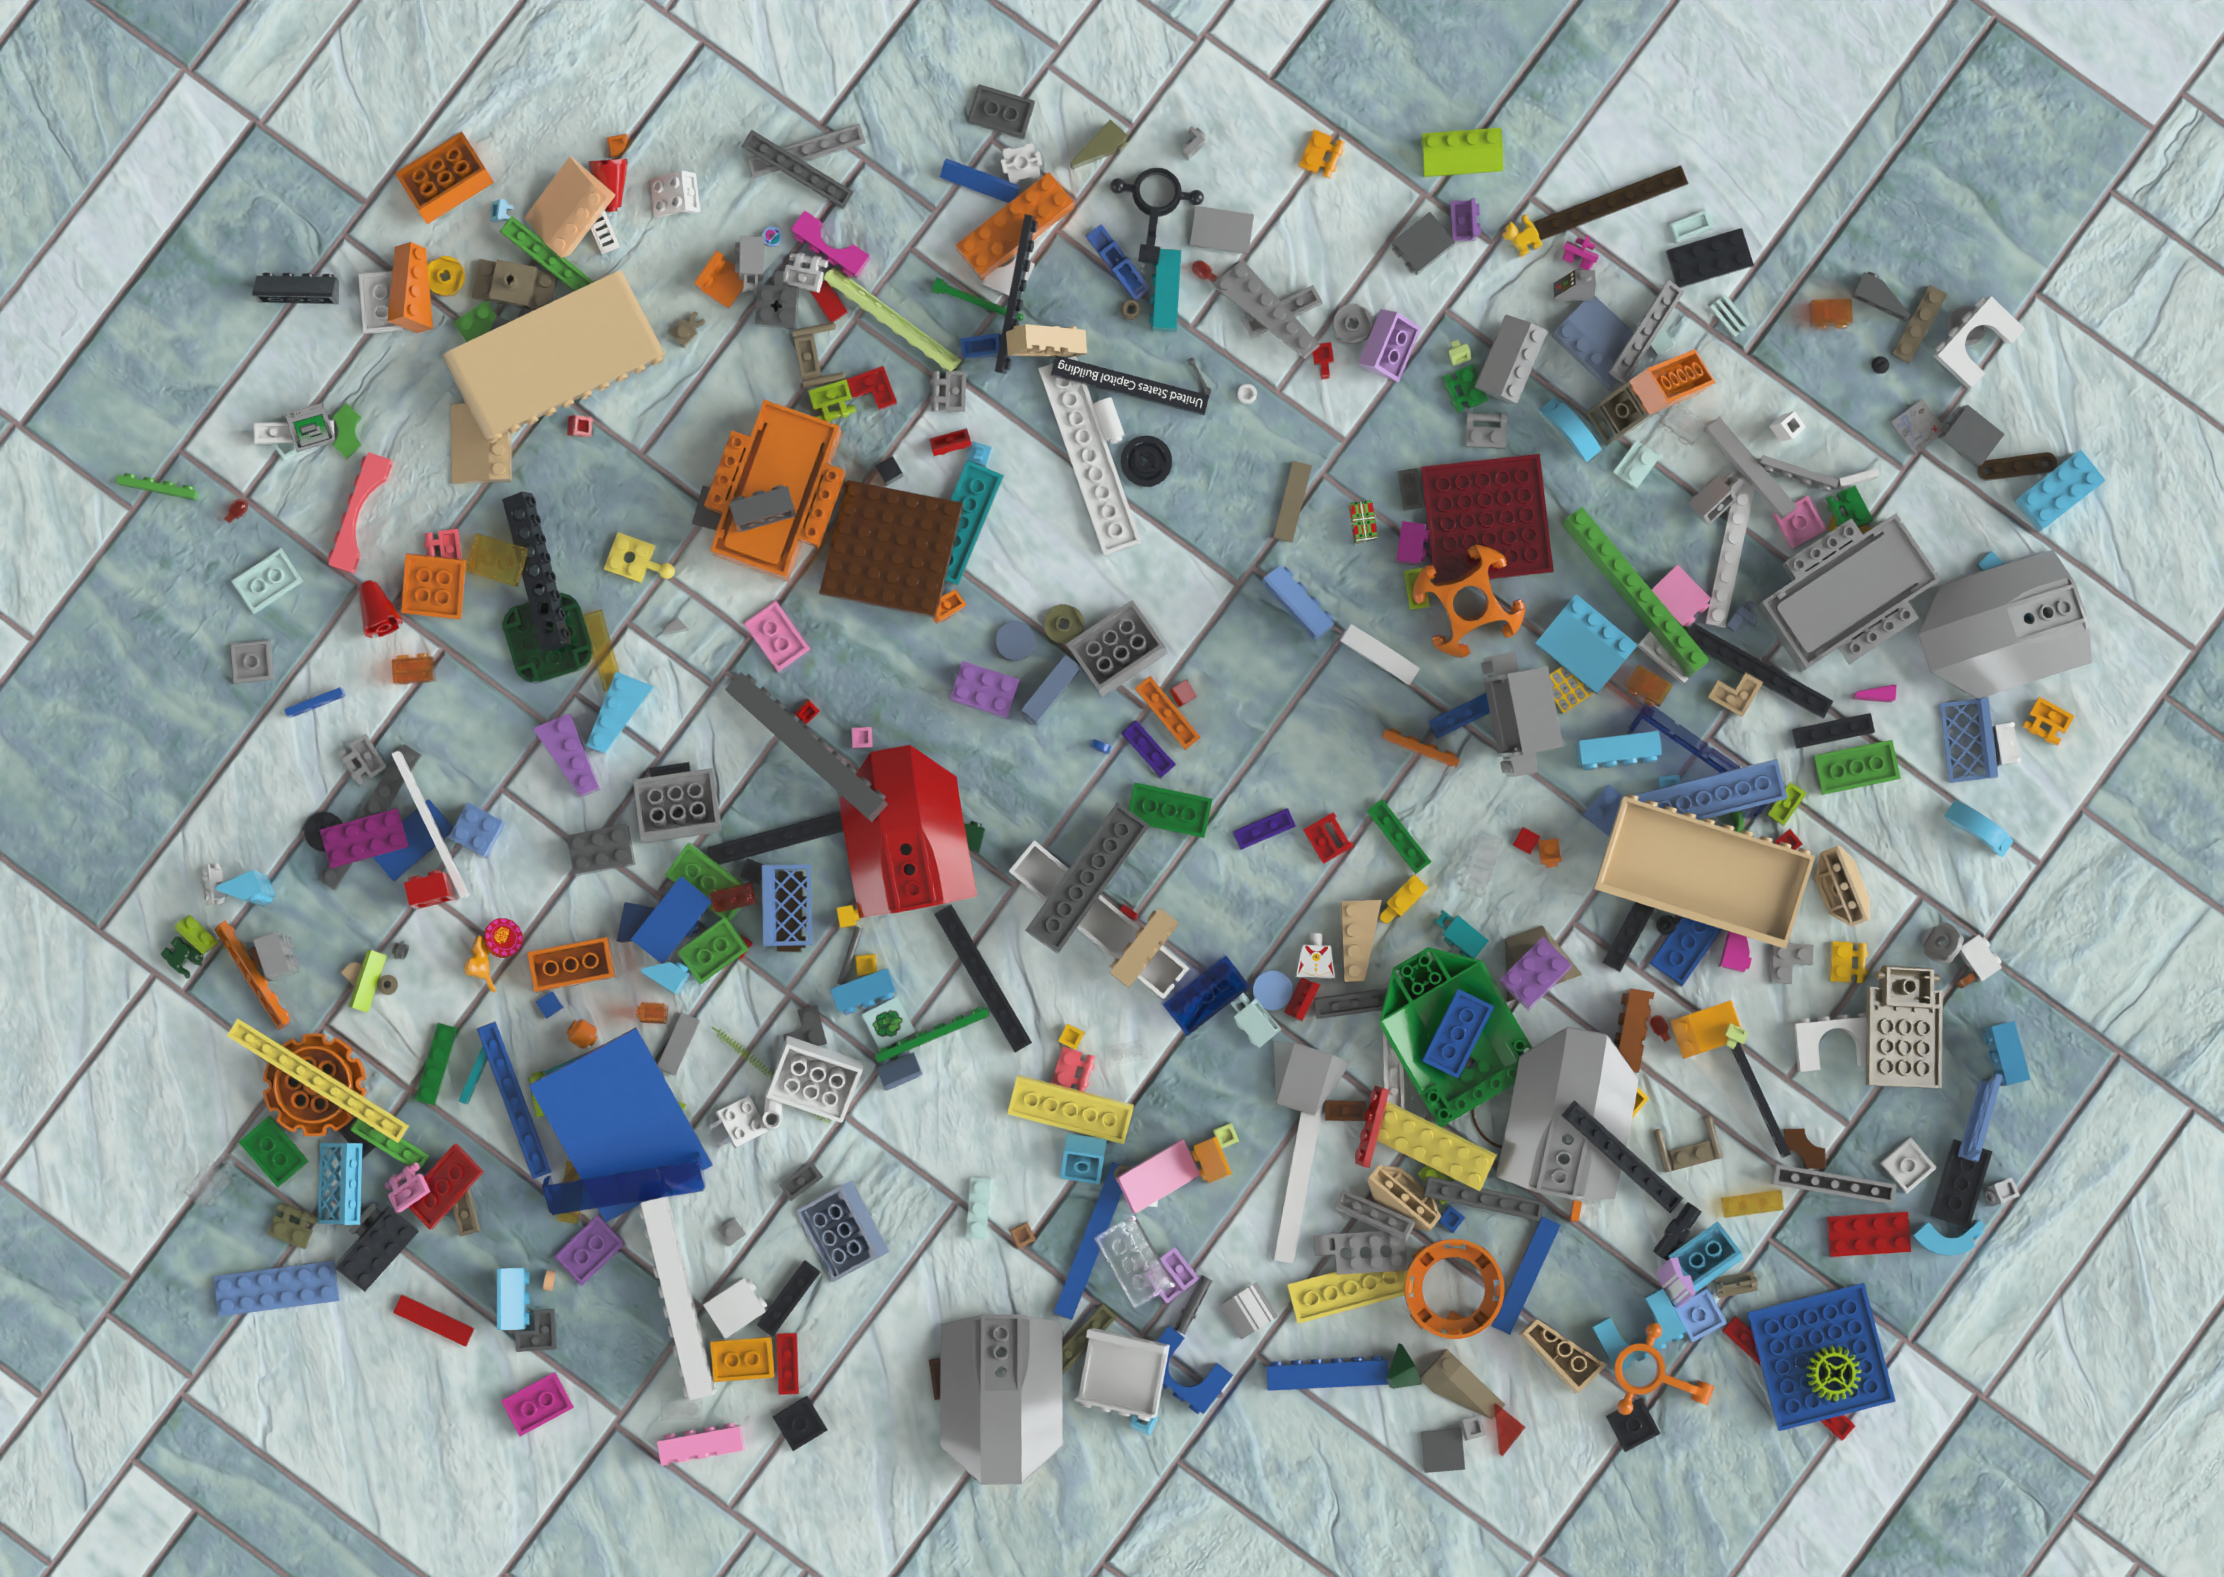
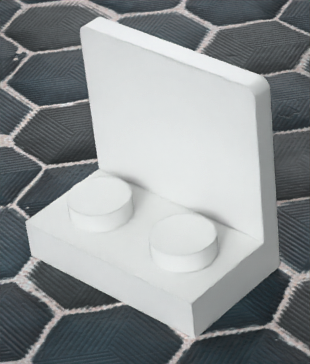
M679 171L650 180L654 217L659 218L679 212L700 213L696 173Z

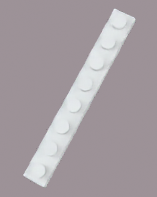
M1737 470L1736 477L1743 480V485L1735 492L1737 500L1729 508L1709 603L1710 606L1708 607L1705 621L1706 625L1720 628L1726 627L1755 490L1739 470Z

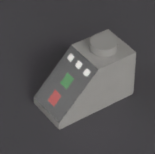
M1574 270L1554 282V300L1594 301L1596 288L1595 270Z

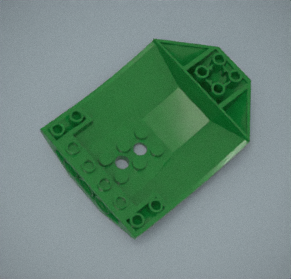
M1427 947L1393 967L1379 1024L1439 1127L1442 1128L1515 1084L1519 1056L1532 1049V1046L1483 961ZM1457 988L1494 1006L1469 1056L1475 1060V1067L1467 1069L1464 1066L1459 1078L1422 1061Z

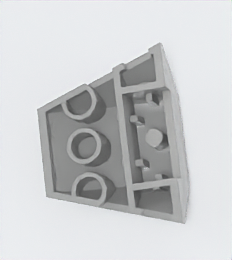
M1273 1041L1276 1104L1315 1116L1350 1066V1063L1333 1054L1297 1043Z

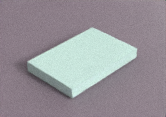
M280 548L231 580L251 612L256 614L304 582L284 550Z

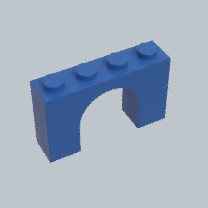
M1168 1325L1156 1341L1170 1345L1162 1387L1165 1390L1167 1387L1174 1391L1172 1395L1182 1402L1185 1399L1190 1403L1189 1408L1196 1414H1199V1412L1204 1414L1232 1378L1233 1374L1216 1362L1207 1376L1194 1386H1183L1174 1381L1169 1373V1360L1185 1337Z

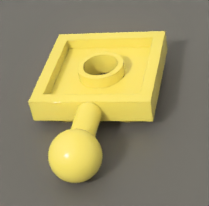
M617 532L604 566L606 571L639 583L643 582L647 568L659 572L660 576L664 579L671 578L675 573V569L670 563L660 565L650 561L656 547L655 545ZM629 552L635 555V559L631 563L625 562L624 559L625 555Z

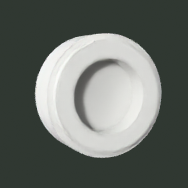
M1243 384L1239 387L1237 398L1241 403L1251 404L1256 400L1257 390L1253 385Z

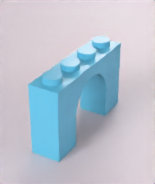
M1663 1288L1645 1296L1644 1300L1654 1316L1655 1323H1658L1662 1328L1661 1336L1655 1339L1652 1346L1657 1351H1660L1666 1347L1665 1343L1670 1340L1676 1342L1684 1337L1683 1333L1687 1331ZM1607 1317L1591 1326V1329L1614 1369L1617 1356L1630 1344L1621 1338L1611 1318ZM1634 1351L1628 1354L1622 1363V1371L1631 1366L1630 1362L1636 1359L1639 1362L1647 1358L1648 1352Z

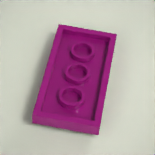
M398 808L320 830L330 869L409 847Z

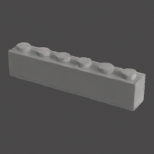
M1773 1164L1770 1183L1772 1185L1894 1205L1897 1187L1896 1184Z

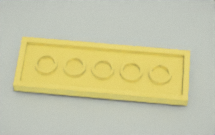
M1017 1075L1007 1114L1124 1144L1134 1105Z
M1391 1102L1386 1103L1377 1141L1478 1191L1482 1189L1497 1154Z
M1407 1270L1336 1275L1335 1271L1287 1284L1297 1324L1404 1296V1280Z

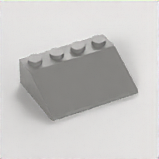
M1133 600L1066 644L1101 697H1104L1168 654L1165 645Z
M713 768L633 780L639 833L643 843L722 832Z

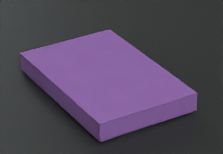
M597 1214L554 1258L582 1286L626 1243Z

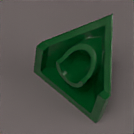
M1398 1343L1386 1378L1389 1387L1393 1389L1422 1385L1414 1362L1403 1344Z

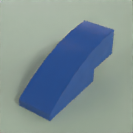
M996 333L961 338L962 358L997 357L1002 334Z

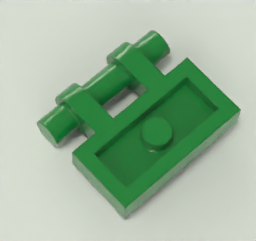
M1473 364L1455 371L1456 380L1452 381L1449 374L1442 376L1444 389L1448 391L1451 398L1450 403L1452 407H1455L1457 413L1464 411L1462 403L1467 402L1469 409L1488 402L1486 393L1475 388L1478 375ZM1460 386L1464 396L1459 397L1455 387Z
M1855 485L1838 492L1836 496L1839 501L1835 502L1832 495L1825 498L1828 504L1827 509L1829 512H1832L1837 527L1851 518L1858 528L1873 521ZM1843 507L1847 517L1842 516L1840 508Z

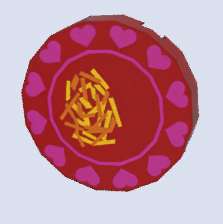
M498 918L487 925L483 933V940L486 949L492 955L505 958L511 957L519 951L523 943V934L514 921L507 918Z

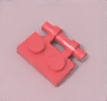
M459 529L438 531L439 539L435 540L432 532L425 533L426 541H424V547L427 548V555L436 556L435 547L440 546L441 557L462 559Z
M1063 1047L1051 1083L1071 1088L1073 1083L1078 1085L1077 1090L1084 1092L1085 1088H1088L1090 1072L1094 1070L1095 1056L1088 1054L1086 1062L1080 1060L1082 1052ZM1078 1066L1083 1068L1080 1079L1075 1078Z

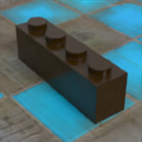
M779 871L778 881L782 883L789 874L786 871ZM796 871L793 874L800 883L807 877L804 876L803 871ZM790 877L783 886L792 893L799 884ZM807 881L803 884L805 888H807ZM781 887L778 890V901L782 903L789 894ZM802 887L793 895L801 903L807 898V896H803L804 889ZM791 897L783 906L792 913L799 904ZM781 907L778 910L777 920L782 924L790 915ZM803 907L793 915L801 923L807 918L803 916ZM792 917L784 925L791 933L800 926ZM801 927L794 936L799 941H806V936H803V927ZM783 928L777 932V942L785 941L790 936ZM806 945L777 946V952L802 953V948H806Z

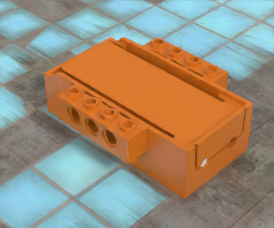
M764 399L751 436L731 430L704 504L706 509L722 514L710 549L713 556L787 582L789 581L802 543L817 548L820 547L846 475L844 469L831 465L842 435L839 425L829 424V422L776 403L773 404V402ZM778 485L788 486L796 517L738 533L729 504L733 502L734 498L740 496L748 498L757 491L769 492Z

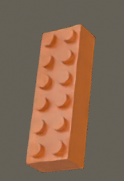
M1048 172L957 243V251L982 281L992 271L1017 254L1025 214L1035 216L1036 221H1038L1037 231L1033 233L1032 240H1035L1075 208L1074 201L1051 173Z
M1695 349L1649 367L1629 380L1632 391L1639 396L1644 410L1649 412L1650 415L1692 398L1716 383Z

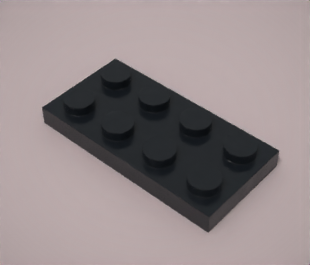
M1743 228L1666 250L1675 283L1679 288L1754 266Z
M1953 1139L1929 1216L1970 1228L1993 1151L1982 1148L1979 1161L1974 1162L1958 1156L1962 1141Z
M388 1205L334 1267L365 1292L419 1231Z

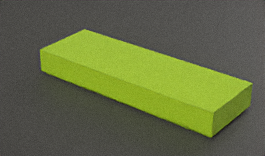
M367 949L348 1007L364 1012L369 1011L387 955Z

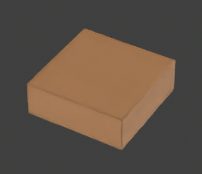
M1028 1222L1009 1231L1018 1249L1036 1240Z

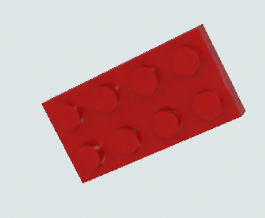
M457 1143L453 1144L424 1177L430 1192L408 1208L431 1230L484 1171Z
M1908 1212L1827 1217L1830 1257L1911 1252Z

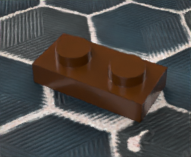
M1325 1100V1121H1365L1366 1101Z

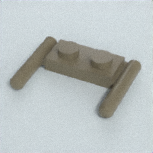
M834 322L792 330L804 388L846 379L844 372L825 376L821 375L813 334L835 330L836 324Z
M1711 1116L1704 1118L1710 1140L1670 1151L1666 1149L1661 1129L1654 1130L1665 1173L1723 1158Z

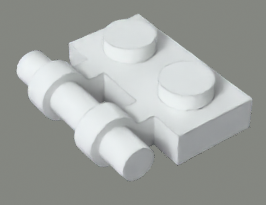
M791 253L789 259L794 261V266L786 265L783 282H788V287H798V289L819 293L825 274L818 271L820 267L827 268L828 260H824L819 256L809 257L804 253ZM809 264L810 269L802 268V266Z

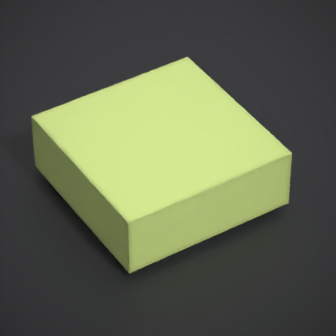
M1232 1123L1213 1130L1221 1149L1239 1142Z

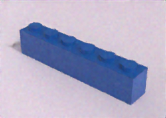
M1371 1356V1360H1363V1357H1351V1361L1344 1362L1343 1358H1331V1362L1323 1363V1359H1311V1363L1303 1364L1302 1360H1291V1364L1282 1365V1361H1271L1270 1365L1266 1366L1268 1391L1389 1385L1386 1379L1389 1373L1388 1360L1383 1359V1356Z

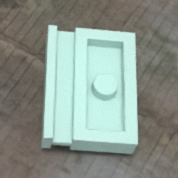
M1636 440L1613 473L1634 489H1637L1660 456Z

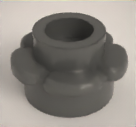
M401 941L400 944L396 943L392 950L394 958L404 960L408 954L409 945L405 944L404 941Z

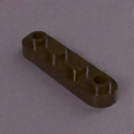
M2045 452L1985 460L1982 466L1977 467V475L1981 480L1991 481L2044 474L2056 468L2057 459L2052 453ZM2043 460L2048 461V467L2042 464ZM1984 468L1990 470L1988 475L1983 472Z

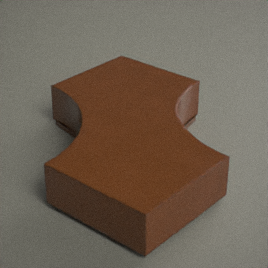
M1783 1129L1784 1140L1789 1150L1794 1151L1801 1157L1805 1169H1826L1825 1148L1813 1145L1806 1137L1805 1129Z

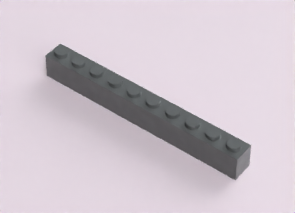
M740 672L725 690L868 820L873 822L888 805L884 801L886 796L878 789L874 792L870 788L871 783L862 776L860 779L856 776L857 770L849 763L845 766L841 762L843 758L836 751L831 753L826 748L829 745L821 738L816 740L812 736L814 732L807 725L802 727L798 723L800 719L792 712L788 715L784 711L785 706L778 699L774 702L770 698L771 693L763 686L761 689L755 685L757 681L749 673L745 676Z

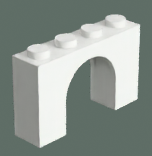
M1992 296L1979 299L1975 304L1976 308L1972 313L1968 312L1962 318L1963 323L1959 327H1954L1948 335L1950 337L1945 342L1942 341L1938 344L1933 355L1966 388H1972L1985 374L1969 358L1965 349L1967 335L1973 328L1979 325L1986 326L1993 330L2006 344H2012L2025 330Z
M1866 1013L1858 1014V1018H1850V1015H1840L1838 1020H1830V1016L1819 1017L1818 1022H1810V1018L1798 1019V1023L1793 1024L1798 1072L1821 1070L1819 1042L1824 1033L1833 1028L1842 1029L1852 1036L1856 1046L1857 1065L1866 1066Z

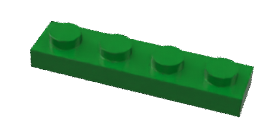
M1383 799L1366 811L1415 875L1431 863V860Z
M442 1023L437 1024L415 1100L435 1106L458 1028Z

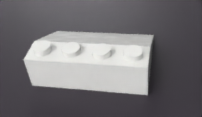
M787 1036L766 1098L842 1123L863 1071V1061Z

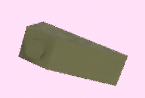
M1109 120L1070 162V167L1074 170L1113 155L1118 150L1121 152L1128 144V135L1112 120Z

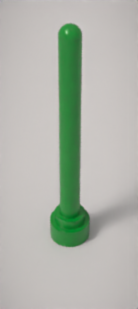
M937 277L931 292L935 294L947 293L1005 316L1007 308L948 286L941 278ZM1018 313L1017 319L1022 321L1023 315Z

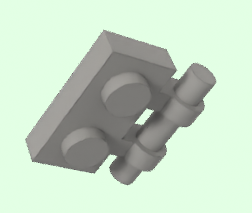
M933 371L932 379H930V386H932V397H930L932 411L939 412L940 404H945V412H965L966 371H946V379H940V371ZM940 386H946V397L940 396Z
M366 734L349 744L353 751L350 754H347L345 749L338 752L343 766L346 765L351 773L350 777L353 781L356 780L359 786L366 783L363 774L367 773L372 779L388 768ZM355 758H357L362 765V767L359 769H357V767L353 763V760Z

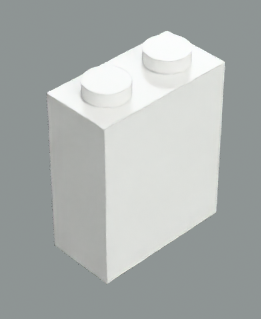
M741 1279L703 1305L725 1339L767 1312L765 1307L768 1305L762 1296L758 1297L754 1292L757 1288L751 1279Z

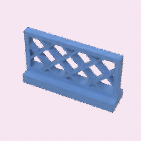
M1989 697L1978 700L1940 703L1950 783L1998 778ZM1969 704H1977L1978 712L1973 718L1964 712V709ZM1953 706L1960 712L1951 720L1945 714V707ZM1961 713L1971 720L1964 729L1955 723ZM1977 716L1979 717V723L1975 720ZM1946 719H1947L1949 722H1951V723L1948 725V727H1947ZM1972 722L1980 727V732L1975 738L1966 731ZM1952 724L1962 731L1956 740L1948 735V729ZM1963 733L1973 739L1967 749L1957 742ZM1980 735H1981V742L1977 740ZM1949 739L1953 742L1950 747H1949ZM1975 741L1982 746L1983 750L1978 758L1968 751ZM1955 744L1964 750L1958 760L1950 755V750ZM1966 752L1976 759L1969 769L1959 762ZM1982 755H1983V758H1984V762H1982V761L1980 760V758H1981ZM1951 759L1955 761V764L1953 766L1951 763ZM1977 762L1985 766V775H1976L1971 771ZM1957 764L1967 770L1963 777L1953 778L1952 770ZM1968 773H1971L1973 775L1966 777Z
M811 864L762 865L763 946L813 945ZM783 869L789 876L780 883L775 879V870ZM787 869H794V870H793L792 873H790ZM798 869H807V877L800 883L793 874ZM790 877L799 884L792 893L783 886ZM806 881H807V889L803 886V884H804ZM775 882H776L777 884H779V886H778L776 889H775ZM781 887L789 894L782 903L775 898V893ZM801 887L807 892V898L802 903L793 896ZM791 897L799 904L792 913L783 906ZM781 907L790 915L782 924L776 919V913ZM801 907L808 912V917L803 923L793 916ZM791 917L800 924L793 933L784 927ZM807 921H808V929L804 926V924H805ZM801 927L808 932V941H799L794 936ZM783 928L790 936L785 941L776 942V933Z
M1996 1074L1988 1081L1981 1079L1978 1081L1958 1152L1959 1157L1974 1162L1979 1161L2003 1075Z

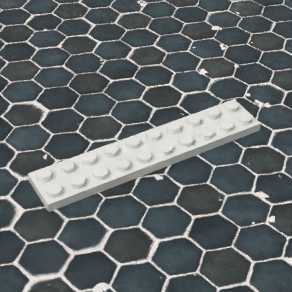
M1076 356L1068 358L1078 361ZM1053 364L1038 368L1103 555L1105 556L1142 543L1087 385L1050 376Z

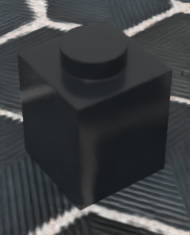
M893 456L876 465V469L886 486L904 477Z

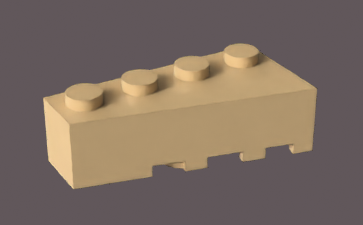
M1382 900L1340 902L1344 983L1365 981Z
M1161 908L1157 912L1154 910L1147 918L1149 923L1145 928L1142 926L1134 935L1137 937L1132 944L1128 942L1122 950L1124 955L1121 959L1116 958L1109 967L1112 969L1110 974L1128 988L1179 925L1178 921Z
M1538 1319L1533 1320L1519 1333V1336L1574 1394L1579 1393L1607 1366V1364L1593 1357V1355L1584 1351L1572 1341L1567 1340Z

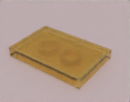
M475 533L466 572L518 587L528 548Z

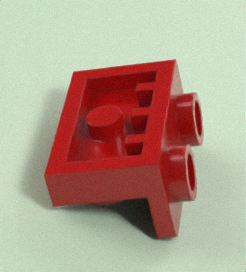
M1302 977L1284 1013L1302 1022L1320 984Z

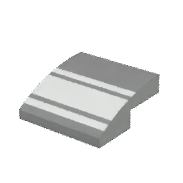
M1257 1282L1220 1305L1241 1340L1278 1317Z

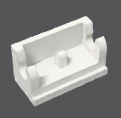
M2014 722L1992 726L1998 766L2021 763Z

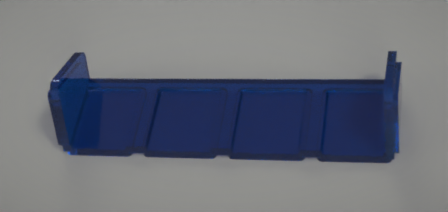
M1650 703L1642 706L1628 726L1629 730L1627 733L1631 734L1640 721L1644 719L1718 772L1722 773L1741 768L1715 748L1708 747L1705 741L1685 727L1675 724L1672 718ZM1767 804L1756 806L1749 818L1754 819L1760 815Z
M694 1152L693 1161L688 1163L659 1166L651 1169L578 1179L553 1184L550 1175L544 1178L542 1184L549 1213H552V1215L701 1192L706 1187L701 1155L698 1152Z

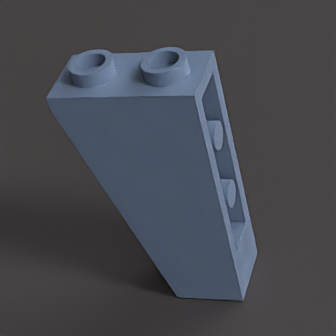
M1065 655L1021 709L1023 719L1030 725H1033V723L1039 725L1082 669L1081 666Z

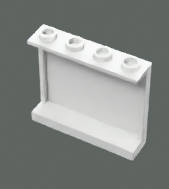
M1096 1328L1088 1329L1086 1338H1089L1081 1385L1079 1395L1074 1401L1080 1402V1406L1092 1408V1405L1098 1406L1099 1410L1111 1412V1409L1119 1411V1415L1123 1416L1138 1415V1419L1146 1421L1156 1417L1170 1345Z

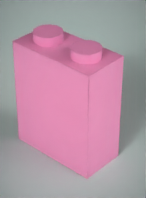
M1676 565L1652 589L1654 594L1682 627L1684 625L1688 627L1696 620L1693 616L1698 611L1702 614L1710 606L1707 602L1711 598L1679 565Z

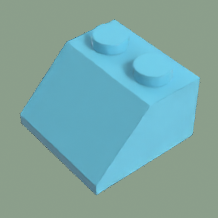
M678 961L675 964L668 962L645 967L640 971L677 995L691 975L687 972L689 968Z
M1067 1133L1060 1178L1100 1184L1107 1139Z

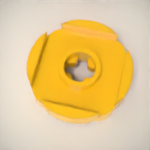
M441 256L428 264L429 288L435 294L444 297L454 296L462 289L466 275L464 268L458 260L450 256ZM448 271V275L451 277L450 279L443 281V278L440 277V275L445 274V272Z

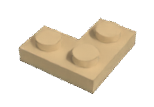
M1747 672L1743 675L1736 689L1718 679L1708 698L1743 717L1763 682Z

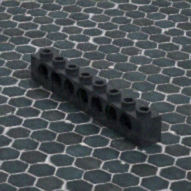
M519 492L502 499L541 651L552 652L571 645V633L567 628L566 614L562 609L561 595L557 590L556 576L552 571L551 557L546 548V538L540 525L541 519L537 513L536 500L532 493Z

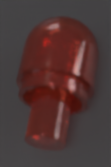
M1197 260L1193 263L1192 272L1203 280L1208 279L1212 283L1216 281L1217 276L1212 273L1211 266L1202 260Z
M244 499L235 500L229 506V513L224 520L230 524L235 518H241L248 510V503Z
M1660 1015L1653 1016L1650 1020V1027L1654 1034L1660 1035L1664 1043L1669 1041L1671 1037L1667 1032L1669 1030L1667 1022Z

